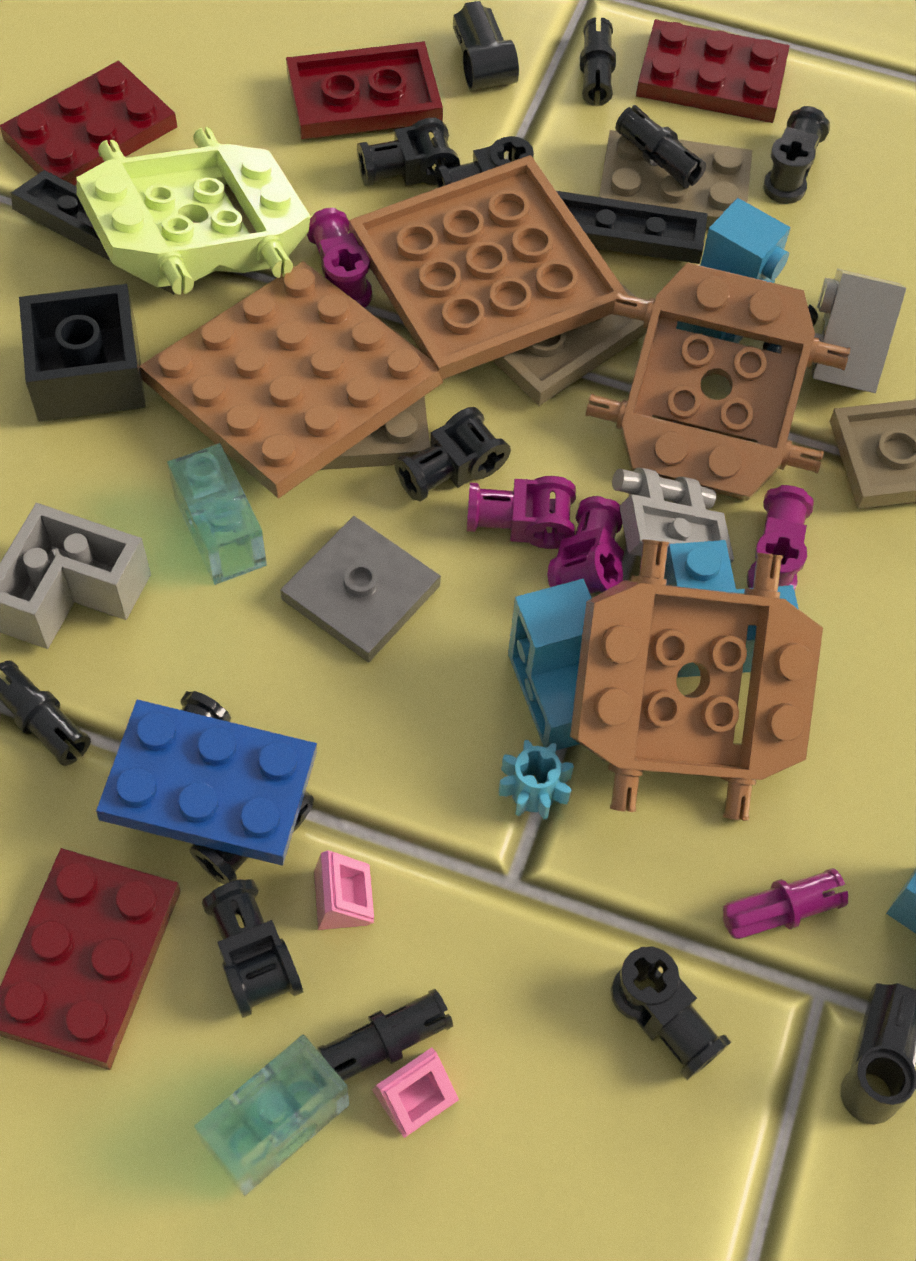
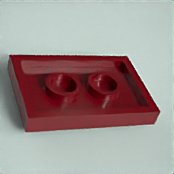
M655 19L638 80L636 96L773 123L790 45L773 42L768 39H756L720 30L714 31L683 25L678 22Z
M425 41L286 57L287 75L301 139L407 127L425 118H437L443 121V106Z
M118 60L1 124L0 130L3 140L37 174L46 170L76 186V177L104 162L98 152L99 145L103 141L107 140L109 146L110 140L116 141L122 154L126 157L177 128L175 112Z
M60 848L0 985V1036L111 1070L181 890L178 882Z

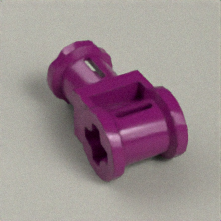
M336 208L319 210L310 218L307 237L309 242L317 246L321 256L323 275L365 308L370 304L373 297L372 286L366 279V274L370 269V258L363 247L358 244L354 234L348 233L349 220L346 213Z
M543 476L534 480L514 479L513 491L480 489L478 483H470L466 532H475L477 527L511 529V542H526L538 548L559 549L562 539L575 535V526L570 521V508L576 500V486L570 480L559 476ZM551 492L555 493V499H550ZM547 527H552L551 533L547 532Z
M781 485L777 488L769 489L764 496L763 504L764 509L767 511V517L762 537L759 539L755 549V558L757 560L756 553L782 555L783 559H781L778 586L793 585L795 591L798 584L797 573L803 569L808 557L807 547L804 544L807 525H804L805 519L813 512L814 500L802 488ZM756 561L751 565L747 574V585L749 588H753Z
M592 496L580 501L575 517L578 523L576 534L561 540L557 557L553 558L548 565L547 576L550 587L584 579L589 593L592 594L599 591L602 593L623 581L622 560L624 551L615 541L616 533L621 531L623 524L620 505L612 499Z

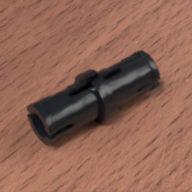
M595 17L588 20L583 28L584 49L580 54V70L584 74L583 99L586 103L595 105V91H599L600 106L608 103L613 95L611 74L616 67V53L612 49V23L606 18L601 17V31H596Z
M633 105L632 108H626L619 116L615 126L616 131L643 152L644 160L650 165L660 166L686 189L689 188V185L693 186L700 180L706 170V162L678 141L677 133L671 128L661 127L636 105Z
M9 660L0 663V670L6 675L5 678L10 683V685H7L0 678V701L15 715L14 722L16 726L26 735L34 734L61 765L67 766L76 762L77 758L69 751L70 747L64 741L67 740L83 756L90 746L91 738L59 710L60 702L50 691H40L19 669L15 662Z
M434 988L428 991V994L386 1015L379 1010L368 1016L370 1023L326 1045L317 1047L322 1061H325L323 1065L334 1086L341 1085V1082L386 1059L390 1064H393L403 1058V1050L444 1029L452 1028V1018L449 1014L445 1015L444 1012L448 1009L439 992Z

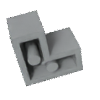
M837 269L834 279L825 277L817 304L819 311L825 313L823 317L825 325L822 334L815 333L814 337L819 338L820 342L845 348L849 347L850 354L844 371L813 362L812 378L876 393L906 287L897 282Z
M35 503L0 562V633L48 649L74 602L127 620L151 576L142 538Z

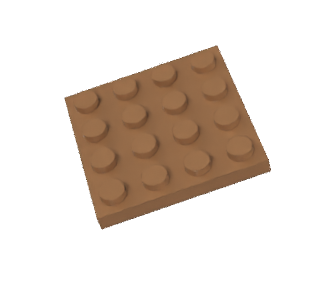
M531 155L349 220V233L354 234L358 244L363 247L370 258L371 271L419 350L428 356L439 370L442 380L613 314L618 293L621 292V294L628 295Z
M304 261L293 267L292 271L286 273L284 277L283 275L280 278L277 277L140 365L142 379L149 387L278 499L443 383L439 370L428 356Z

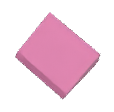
M329 850L322 852L314 870L318 930L373 924L374 910L370 865Z
M432 1047L372 1089L404 1138L459 1100L437 1052Z

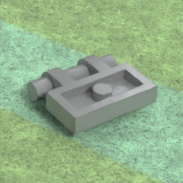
M636 468L634 471L616 470L612 479L613 489L629 494V497L620 505L628 554L642 556L643 539L669 542V544L726 540L730 563L734 561L724 513L709 510L714 506L716 500L714 489L703 487L699 481L681 476L675 480L661 478L655 470Z

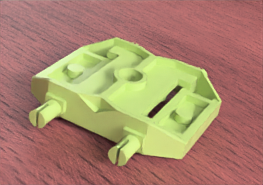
M205 127V133L202 128H199L193 135V141L198 148L128 158L124 157L116 141L110 140L109 146L108 141L105 140L98 148L99 155L104 162L76 177L77 196L112 264L157 288L171 285L173 292L181 295V288L184 294H187L192 290L194 281L214 271L246 273L271 268L275 277L280 278L281 273L284 277L286 273L291 272L293 269V263L288 256L309 232L310 214L270 151L231 144H220L212 130L208 127ZM224 185H229L257 233L250 234L242 222V215L235 210L224 192Z

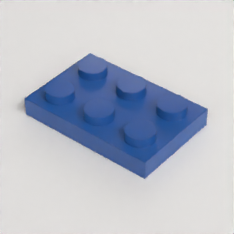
M137 699L96 809L99 821L283 866L317 754V743Z

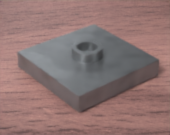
M353 516L280 591L281 599L369 663L440 587L441 576L366 523Z

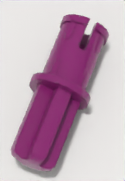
M831 868L823 873L788 884L780 879L774 881L769 890L728 902L723 906L722 918L725 927L734 939L748 937L782 925L788 929H793L799 926L800 919L847 906L848 891L835 893L834 890H830L846 885L841 874L836 869Z

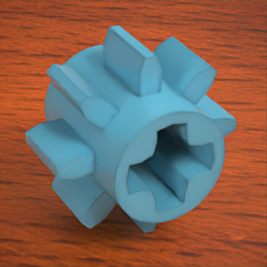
M525 740L523 751L517 758L506 754L503 756L501 770L508 776L500 780L498 792L499 796L512 795L513 800L517 804L515 812L517 816H520L525 811L539 812L543 819H547L550 806L554 800L560 804H568L572 789L564 782L571 779L574 766L573 763L560 762L555 754L556 744L552 743L546 748L543 746H533L529 740Z

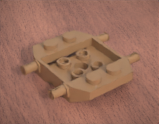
M686 263L656 295L655 299L650 298V300L621 294V292L618 293L613 315L644 321L643 328H647L628 401L623 400L620 402L591 394L585 416L617 423L616 428L621 429L631 471H634L636 468L655 470L659 477L675 480L679 476L696 479L701 486L714 489L715 493L748 501L778 469L784 470L786 465L818 474L824 451L794 445L792 441L787 440L806 367L810 368L814 362L844 371L850 354V348L820 342L819 338L814 337L815 332L804 290ZM678 321L780 345L782 348L779 354L703 334L676 329ZM719 374L729 381L731 392L723 399H710L702 392L701 381L709 375Z
M643 539L639 576L632 575L631 581L624 580L586 601L570 737L601 760L609 763L608 770L615 773L610 809L622 812H636L639 776L643 775V770L718 776L728 781L723 817L747 821L749 820L752 786L756 784V780H763L806 760L823 627L787 600L780 598V592L777 591L781 559H783L782 555L756 553L757 560L753 589L745 588L744 593L666 585L667 579H664L669 542ZM748 625H754L757 627L742 744L733 743L735 726L739 719L738 702L743 664L747 657L746 639ZM693 662L700 670V683L695 691L688 695H683L677 688L676 677L678 671L684 665Z

